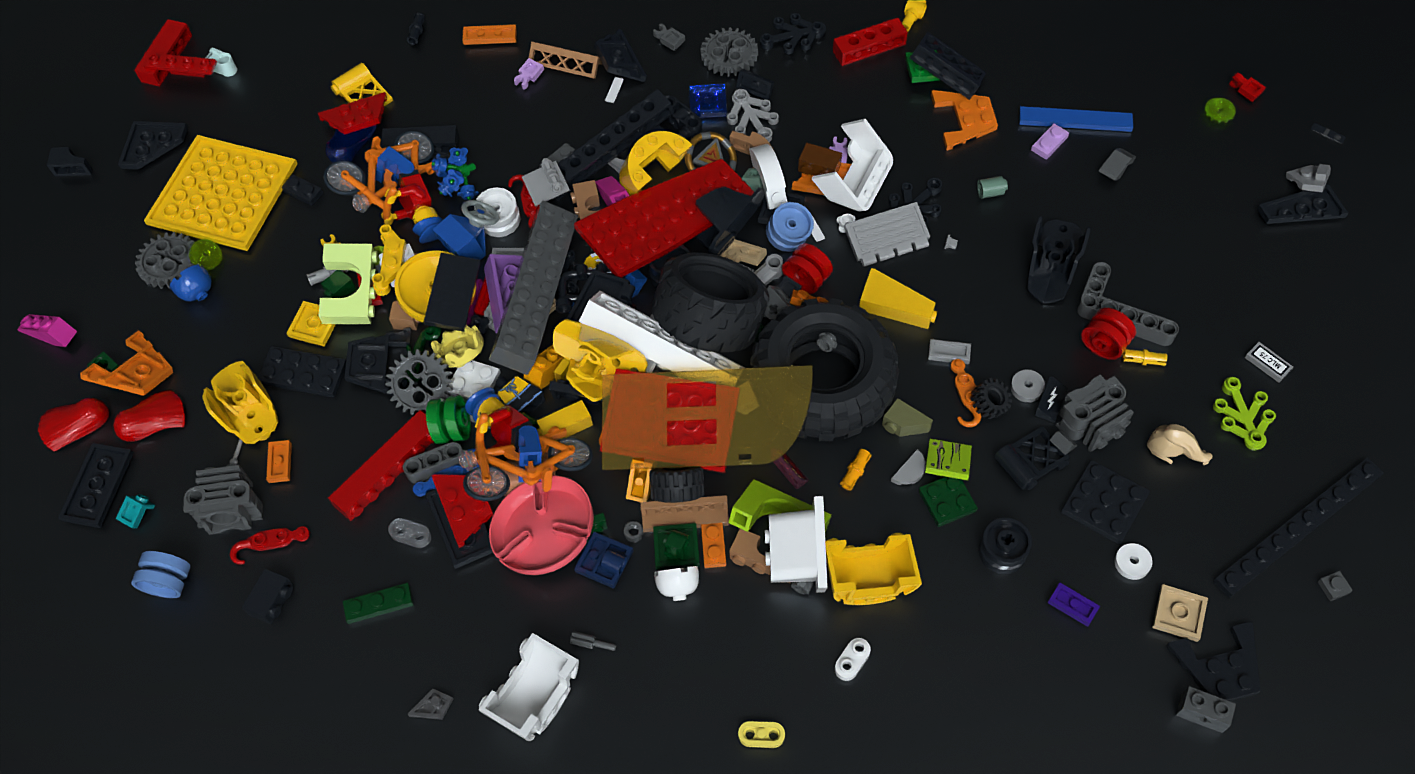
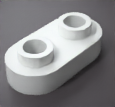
M855 638L850 641L836 661L835 673L841 680L849 681L855 678L868 659L871 648L865 639ZM861 646L863 651L858 652L855 647ZM849 664L851 668L849 670H845L843 668V665Z

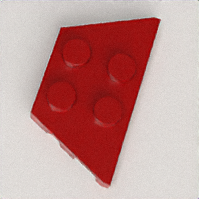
M383 92L319 112L318 115L322 122L325 120L331 127L338 129L344 135L380 124L387 96Z
M431 475L458 547L461 548L465 545V541L472 533L475 534L481 528V525L493 516L489 502L474 499L466 493L463 487V480L466 475ZM471 475L468 480L469 489L476 495L486 497L479 477Z

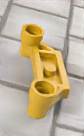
M388 224L380 227V237L384 244L380 273L372 277L373 288L379 296H385L390 292V283L396 278L397 272L404 264L406 250L405 239H400Z

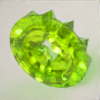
M1224 98L1210 99L1204 109L1206 116H1210L1211 121L1217 120L1218 123L1221 121L1227 123L1229 119H1233L1236 113L1233 103Z

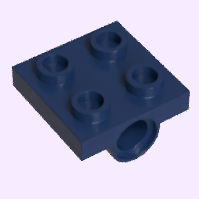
M593 532L574 570L578 574L615 588L633 553V548Z

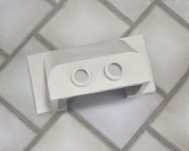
M815 496L812 510L769 514V530H765V543H769L770 552H765L766 566H770L771 583L815 581L816 593L826 591L827 568L823 496Z

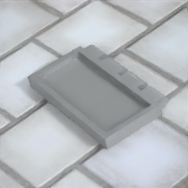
M917 202L844 225L857 262L861 261L863 267L877 263L875 256L878 257L879 261L895 257L893 250L899 256L912 252V244L915 250L929 246L928 239L930 234Z

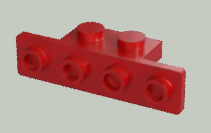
M148 53L143 66L146 69L170 71L171 74L205 77V75L213 74L217 61L208 58Z

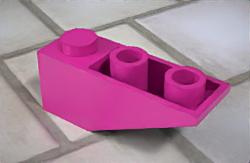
M612 176L595 181L596 187L607 206L630 196L627 190Z
M32 314L25 316L17 329L19 332L60 347H66L77 332L60 317Z

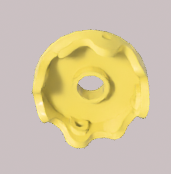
M466 325L465 332L457 330L443 332L442 342L432 341L431 346L434 353L437 354L436 358L441 357L444 359L441 365L448 364L449 368H460L481 353L484 339L475 325L472 328Z

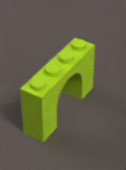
M753 479L734 504L728 523L748 532L756 520L763 515L812 510V505ZM824 511V524L826 532L831 518V514Z

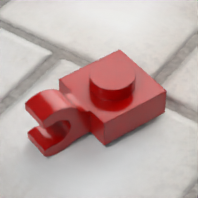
M1238 72L1229 83L1231 87L1239 88L1238 92L1251 102L1258 98L1266 88L1252 77L1247 80Z

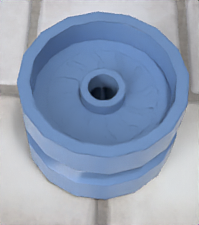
M788 202L781 204L774 211L766 225L767 238L775 248L781 251H794L800 244L805 243L814 228V220L808 209L799 203Z
M157 551L143 552L138 563L141 570L135 571L131 582L136 589L154 596L164 598L180 597L184 587V583L181 580L187 578L190 564L171 554Z

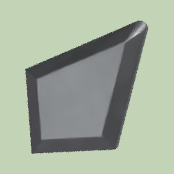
M432 689L408 715L409 717L443 720L453 701V697Z

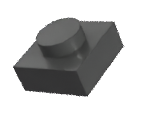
M1340 571L1318 581L1330 601L1350 594L1353 591Z

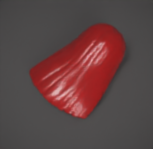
M172 390L155 393L134 407L119 412L113 425L115 433L123 441L134 442L163 429L184 427L185 413L183 403L180 397Z
M85 398L75 404L49 409L40 418L38 432L41 440L47 448L57 451L104 425L109 417V409L103 401L97 398Z

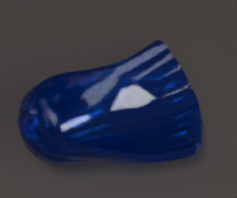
M374 125L345 135L336 129L335 134L326 144L327 157L332 163L337 161L352 162L358 151L370 140L377 126Z

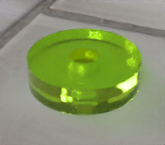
M200 239L190 247L189 259L193 265H203L206 270H212L221 262L222 252L213 241Z

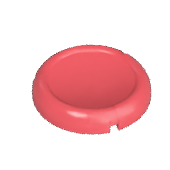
M552 476V486L548 492H544L542 489V479L541 482H537L533 486L527 483L519 485L502 500L492 517L489 540L494 555L510 570L525 575L547 574L567 565L582 551L588 537L591 535L594 514L587 493L578 483L562 476Z

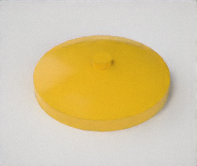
M435 250L422 252L409 258L400 267L395 278V295L400 307L410 317L424 322L440 254L452 253ZM475 284V289H474V293H473L471 305H472V303H473V301H474L475 294H476V284Z

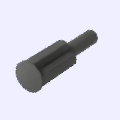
M573 631L570 637V644L593 649L595 646L612 651L616 650V644L596 640L593 635Z

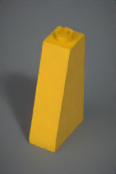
M871 268L859 307L865 309L870 314L929 329L930 322H935L938 312L934 310L935 302L880 271Z

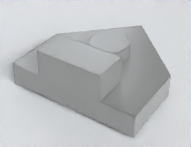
M1323 164L1319 166L1309 165L1286 172V178L1291 182L1295 181L1302 190L1323 192L1331 167L1330 165Z

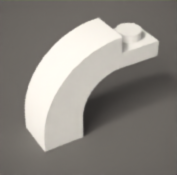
M764 144L749 148L752 165L757 169L763 184L768 209H774L781 204L788 203L783 173L772 147Z

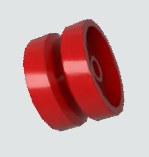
M803 243L784 262L782 272L784 276H788L802 286L801 290L814 294L831 275L833 266L826 254L820 249Z
M1101 308L1097 310L1091 322L1083 329L1081 337L1086 347L1094 354L1108 360H1115L1121 357L1127 345L1134 339L1136 327L1132 320L1122 312L1112 308Z

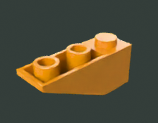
M553 345L537 355L533 367L528 375L524 374L523 379L542 390L550 384V381L554 380V371L564 357L556 353Z

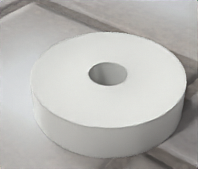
M1129 543L1123 545L1118 550L1114 563L1117 571L1122 576L1137 580L1145 577L1150 571L1152 557L1143 546ZM1130 559H1134L1137 564L1131 563Z

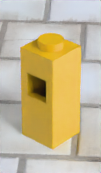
M582 400L537 420L539 427L537 429L538 435L548 434L549 429L557 426L559 429L565 428L567 430V435L563 438L593 426L591 416Z

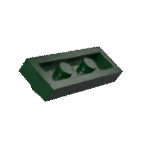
M408 583L343 601L346 622L348 624L414 606Z

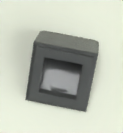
M1060 430L1050 439L1065 455L1077 446L1074 441Z

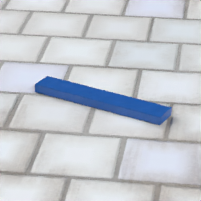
M1020 106L1019 125L1051 127L1053 124H1056L1063 128L1132 132L1133 115L1132 113Z

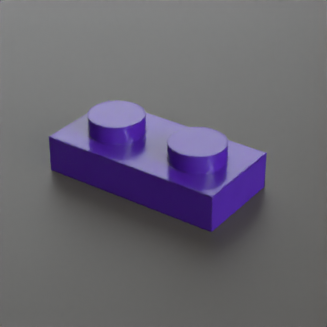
M1062 583L1058 584L1048 601V604L1087 627L1100 608L1098 604Z

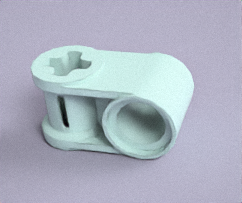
M216 48L209 50L210 53L205 58L217 61L213 72L227 77L233 76L237 72V67L229 53L219 51Z

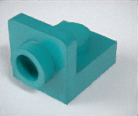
M142 494L126 496L116 519L131 528H138L146 509H154L155 504L151 503L149 498Z

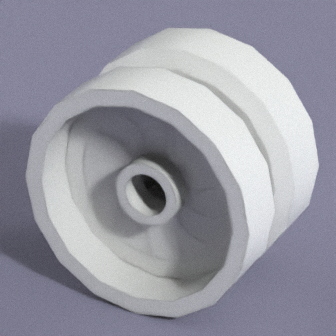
M496 187L487 189L478 196L477 201L487 203L499 214V221L496 224L484 225L485 233L493 237H504L517 229L521 220L520 211L516 199L510 191ZM482 208L483 210L486 211V213L492 215L489 211H487L486 209Z

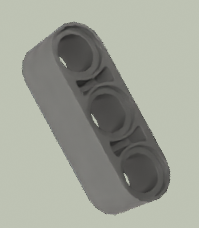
M451 442L407 459L403 464V470L408 480L416 484L417 482L429 480L431 475L457 464L463 465L466 458L460 444ZM458 453L457 456L451 457L453 454ZM438 461L435 465H431L432 462ZM418 469L416 472L411 473L412 470Z

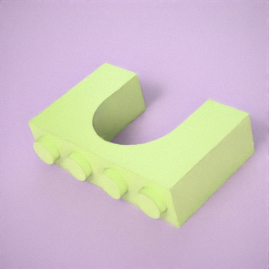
M324 244L323 264L326 270H351L362 277V282L359 289L349 297L320 298L319 318L322 324H371V317L375 316V307L372 305V299L376 298L372 277L377 274V270L374 269V263L378 262V253L374 251L372 244Z

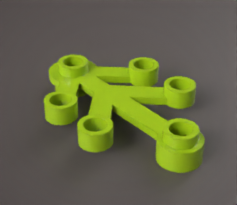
M1229 377L1222 384V390L1225 394L1232 396L1238 411L1229 407L1226 400L1222 398L1217 399L1213 404V409L1218 413L1229 416L1223 418L1220 426L1223 430L1230 431L1244 438L1247 448L1251 450L1262 449L1267 442L1264 432L1268 425L1274 421L1276 414L1270 409L1265 410L1261 415L1262 421L1257 428H1255L1253 420L1260 407L1268 400V395L1262 391L1257 392L1248 410L1240 393L1241 383L1239 379ZM1235 420L1244 424L1245 429L1235 425ZM1225 422H1229L1231 426L1226 425Z

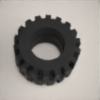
M665 465L654 468L649 472L651 499L665 503H678L696 500L705 495L704 474L701 467Z

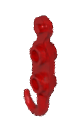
M515 175L509 180L508 187L511 188L514 181L520 180L523 182L521 200L524 213L530 218L528 225L531 228L540 205L535 207L522 179L524 175Z
M304 526L298 527L294 531H290L287 528L260 531L246 540H241L234 544L230 550V558L238 565L245 564L244 560L237 558V552L240 549L249 548L264 551L288 546L293 540L299 542L306 541L310 536V532Z

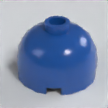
M199 264L183 270L180 273L182 277L178 280L174 278L170 283V289L173 293L184 301L204 300L208 296L207 292L212 285L210 274L203 265L200 266Z

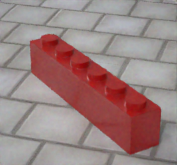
M419 410L328 497L333 507L348 520L352 521L355 517L361 515L364 508L370 502L375 501L379 494L386 487H389L401 472H404L403 464L407 459L424 453L425 449L431 443H434L428 431L426 414Z

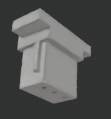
M948 234L947 239H945L944 249H955L958 240L952 239Z

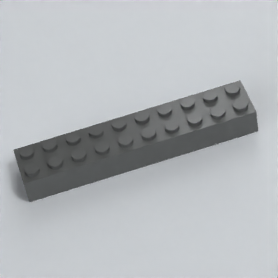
M542 200L529 232L491 350L490 361L526 375L530 372L537 358L574 232V223L577 222L578 215Z

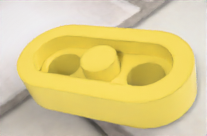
M748 721L740 726L738 737L740 742L746 747L777 748L785 740V730L776 722ZM748 732H752L754 737L748 739L745 735ZM776 733L778 737L772 740L769 738V735Z

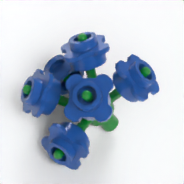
M451 148L449 150V163H447L446 158H442L440 154H437L436 158L432 160V170L436 172L438 177L443 178L441 183L437 182L439 185L437 189L440 191V194L452 197L451 194L460 189L457 196H461L464 200L473 199L475 195L479 194V191H475L474 185H468L467 176L476 169L474 163L465 164L467 162V148Z

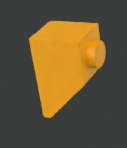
M635 457L632 459L626 499L637 502L648 501L651 492L649 472L657 468L658 462Z

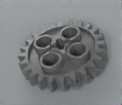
M731 27L728 31L722 28V32L715 30V35L710 33L709 38L705 37V42H702L701 60L704 61V66L708 65V70L713 69L714 74L719 71L720 76L724 73H727L728 77L730 73L737 76V72H740L742 69L749 71L750 66L754 67V61H757L758 44L755 43V38H751V34L745 35V30L740 33L738 28L735 31H732Z
M166 232L164 237L157 235V240L150 238V244L144 243L146 248L139 249L142 255H136L138 261L135 262L137 266L136 271L147 285L151 284L153 287L158 285L162 289L165 284L170 288L171 281L174 278L178 280L182 277L180 273L183 270L196 264L200 265L197 259H200L201 256L199 255L198 247L189 236L184 237L183 233L177 236L175 232L169 236Z
M416 349L415 355L412 351H408V357L403 354L400 355L401 362L394 360L397 365L396 368L389 367L393 374L386 375V377L391 379V382H387L385 385L391 386L392 389L387 391V394H394L390 400L398 401L396 404L397 408L404 406V413L409 409L411 415H415L417 410H421L424 413L431 399L448 398L447 391H453L451 387H448V384L454 382V380L448 379V376L453 373L445 371L449 365H441L444 359L440 357L436 360V353H432L429 357L428 350H425L423 355L419 349ZM418 363H422L424 367L420 374L415 372V366ZM409 370L417 379H423L422 384L434 394L431 396L424 387L417 386L418 382L409 376L406 371ZM434 376L439 380V384L435 388L430 385V379ZM404 378H408L410 382L407 389H403L401 386V381ZM419 392H423L425 395L422 403L416 400V395Z

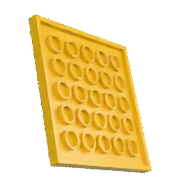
M197 135L147 214L144 222L149 226L183 233V235L248 251L280 196L283 184L292 175L298 163L293 158Z

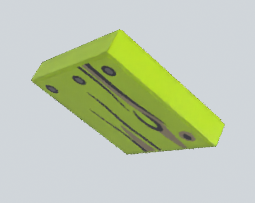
M930 439L925 473L968 480L972 446Z

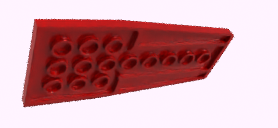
M719 159L621 199L575 222L574 229L615 276L622 278L668 254L713 226L695 204L696 200L721 187H727L752 196L754 191L742 181V178L723 159Z

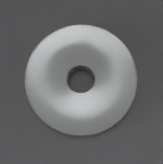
M1022 370L1014 375L1010 386L1011 392L1020 401L1034 402L1043 395L1045 381L1035 371Z

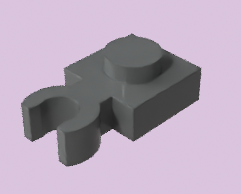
M659 24L660 31L653 30L654 37L659 38L662 44L673 51L685 41L684 34L672 27L667 30L664 24Z

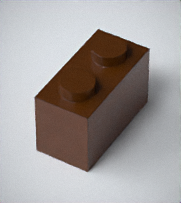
M806 142L799 158L798 171L813 176L832 172L838 173L842 162V153Z

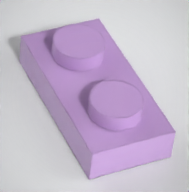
M1053 124L1034 143L1031 151L1047 160L1068 138L1069 132Z

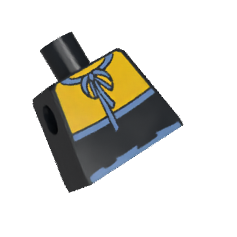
M515 376L510 381L500 377L495 383V386L499 389L496 394L499 396L500 402L505 406L510 405L520 413L526 412L530 415L545 402L543 391L520 376Z

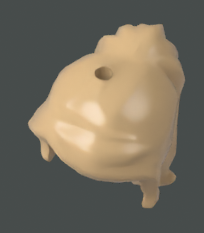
M1177 424L1159 426L1152 432L1147 442V447L1151 453L1169 462V464H1172L1173 461L1168 457H1176L1181 454H1185L1188 458L1199 461L1203 465L1208 464L1213 457L1211 453L1201 450L1195 436L1189 430Z

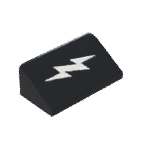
M1052 376L1049 377L1035 416L1055 423L1068 388Z

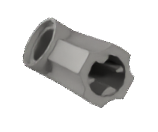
M778 254L769 255L765 263L754 272L765 286L773 279H778L783 275L782 257Z

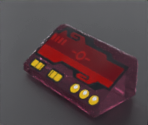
M776 448L771 450L772 462L796 489H799L809 481L783 450Z

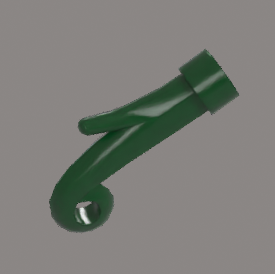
M434 326L425 328L419 335L413 351L409 345L406 346L407 354L408 351H412L415 355L416 349H419L423 355L426 341L438 339L441 335V329ZM418 363L415 366V372L417 374L421 373V363ZM409 370L406 371V373L409 376H411L417 382L419 381V379L415 378Z

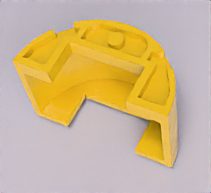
M656 131L643 136L634 144L620 169V184L627 190L630 196L641 192V188L652 180L644 170L647 165L657 159L669 172L683 160L692 144L682 136L667 131Z
M891 534L884 545L877 546L876 544H867L863 547L846 546V540H838L837 538L825 541L826 562L833 597L836 601L843 599L844 604L847 605L877 604L894 600L901 592L907 595L922 585L910 534Z

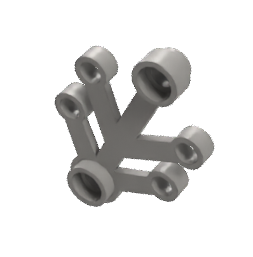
M744 89L736 90L732 95L734 106L727 115L728 124L735 125L738 122L737 114L742 107L744 114L739 125L735 127V132L746 135V126L750 119L758 134L770 142L772 140V130L768 127H763L758 117L766 119L771 125H776L779 122V115L777 113L768 112L771 109L770 101L752 98ZM750 105L759 106L760 110L751 108Z

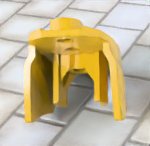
M569 319L561 321L554 329V351L570 361L566 379L569 380L573 388L593 402L599 401L611 394L616 369L646 372L648 363L645 356L630 344L611 334Z
M243 361L230 364L213 377L211 384L214 391L207 387L203 389L202 397L209 414L228 432L234 433L245 444H255L259 440L264 441L270 437L271 432L275 431L278 419L272 400L263 384Z

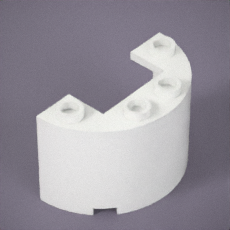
M534 633L531 634L529 639L526 638L522 642L519 649L522 661L518 666L515 665L512 668L508 681L505 685L502 684L497 692L492 690L488 696L485 695L478 709L481 713L527 741L535 738L534 733L541 734L556 716L571 690V687H569L570 678H576L579 666L578 659Z

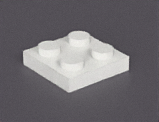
M471 360L464 366L457 368L451 379L454 382L448 385L453 391H447V394L451 396L461 395L467 401L474 393L487 387L493 388L501 373L500 369Z

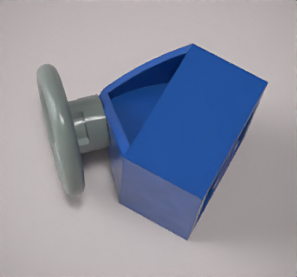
M468 200L461 207L466 217L449 214L432 230L450 253L481 260L486 256L484 225L496 224L499 221V214L487 203ZM475 206L476 209L475 211H468L467 207ZM482 208H484V209H486L487 211H489L492 215L486 213V211L483 210Z

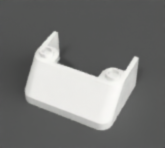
M861 119L841 125L842 129L851 139L847 152L853 160L844 179L842 180L837 172L812 177L814 183L829 201L856 211H866L870 208L893 165L891 152L867 120Z

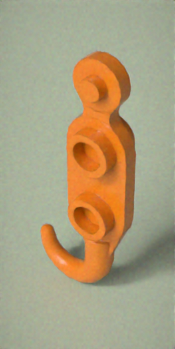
M955 359L951 362L950 366L951 370L957 374L954 381L963 405L973 414L972 421H964L960 416L957 417V420L962 426L974 427L981 420V413L978 414L976 412L978 408H974L973 404L975 402L971 401L973 397L971 393L974 391L976 384L972 376L964 371V361Z

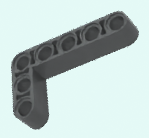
M1105 262L1096 263L1093 266L1077 307L1078 314L1085 319L1091 320L1097 310L1101 308L1116 309L1132 320L1136 327V337L1162 346L1171 345L1179 331L1178 324L1172 320L1103 297L1102 294L1110 276L1111 268Z

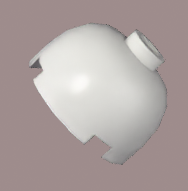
M698 566L654 572L658 590L664 596L673 597V601L685 600L686 595L693 593L699 583Z

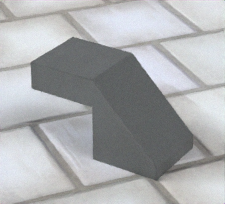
M1117 148L1106 160L1099 172L1116 181L1121 178L1127 166L1134 162L1136 156L1122 148Z

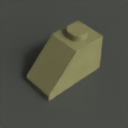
M897 398L884 415L882 426L889 433L900 437L929 433L933 420Z

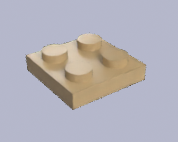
M1163 584L1160 587L1152 628L1198 642L1201 638L1208 598Z

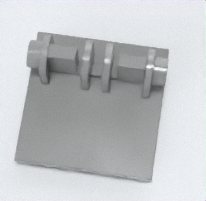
M548 158L542 160L541 168L522 176L535 207L540 205L542 200L549 201L570 191L557 162H552Z

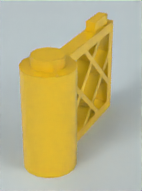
M362 62L331 81V89L335 95L343 96L348 103L362 99L363 94H373L374 96L383 92L387 96L384 107L393 101V98L371 75L368 68ZM370 82L374 84V90L364 89L365 85ZM353 93H360L359 99H351L349 96Z

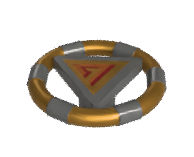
M709 131L695 135L689 141L692 146L685 154V162L689 172L696 169L693 164L702 167L716 160L723 159L719 142L727 149L730 156L729 166L735 171L737 165L735 149L729 140L721 134ZM714 139L692 160L694 146L699 141Z

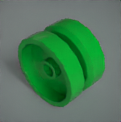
M461 395L449 396L446 400L443 398L431 399L428 402L426 421L429 434L435 444H445L451 440L456 442L464 441L469 438L471 432L470 414L466 412V401Z

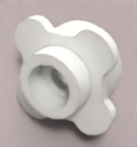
M851 214L839 216L837 218V223H839L838 230L842 233L846 232L844 225L855 221V216Z

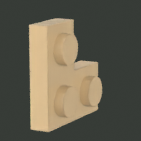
M734 240L721 256L737 263L742 261L758 266L766 257L767 250L759 246Z

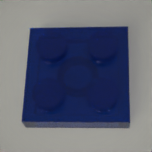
M725 84L689 86L690 110L700 118L727 117Z

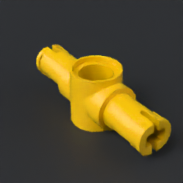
M926 0L907 1L904 10L905 18L902 21L907 32H909L914 21L923 18L927 7Z

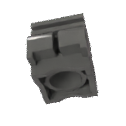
M1100 374L1092 379L1087 386L1075 389L1066 395L1065 405L1059 412L1062 420L1056 423V426L1071 440L1076 441L1085 436L1083 444L1087 445L1090 443L1088 449L1091 452L1096 448L1099 450L1104 448L1109 440L1113 438L1118 439L1126 432L1125 428L1131 423L1130 419L1134 412L1131 409L1125 412L1128 405L1126 403L1122 404L1126 396V389L1115 376L1105 380Z
M229 464L226 467H208L204 470L196 471L198 476L196 483L198 486L191 487L185 493L183 511L192 515L197 522L198 528H205V531L211 535L230 529H252V521L263 520V503L252 490L253 482L240 465Z

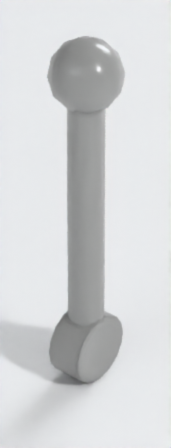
M239 439L233 458L230 459V464H238L237 458L243 443L241 439Z

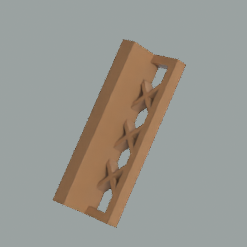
M531 42L529 58L534 60L535 50L541 51L544 58L538 63L547 68L596 78L598 64L602 65L599 56ZM554 54L561 60L557 65H553L549 59ZM571 58L577 63V66L573 69H569L566 61ZM587 62L593 63L591 74L586 73L582 67Z
M727 495L701 497L696 500L678 503L640 502L643 532H653L654 526L696 523L697 528H701V524L723 523V526H729Z

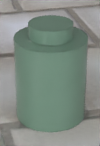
M1002 176L977 181V191L981 199L1004 195L1005 190L1008 189L1007 181Z

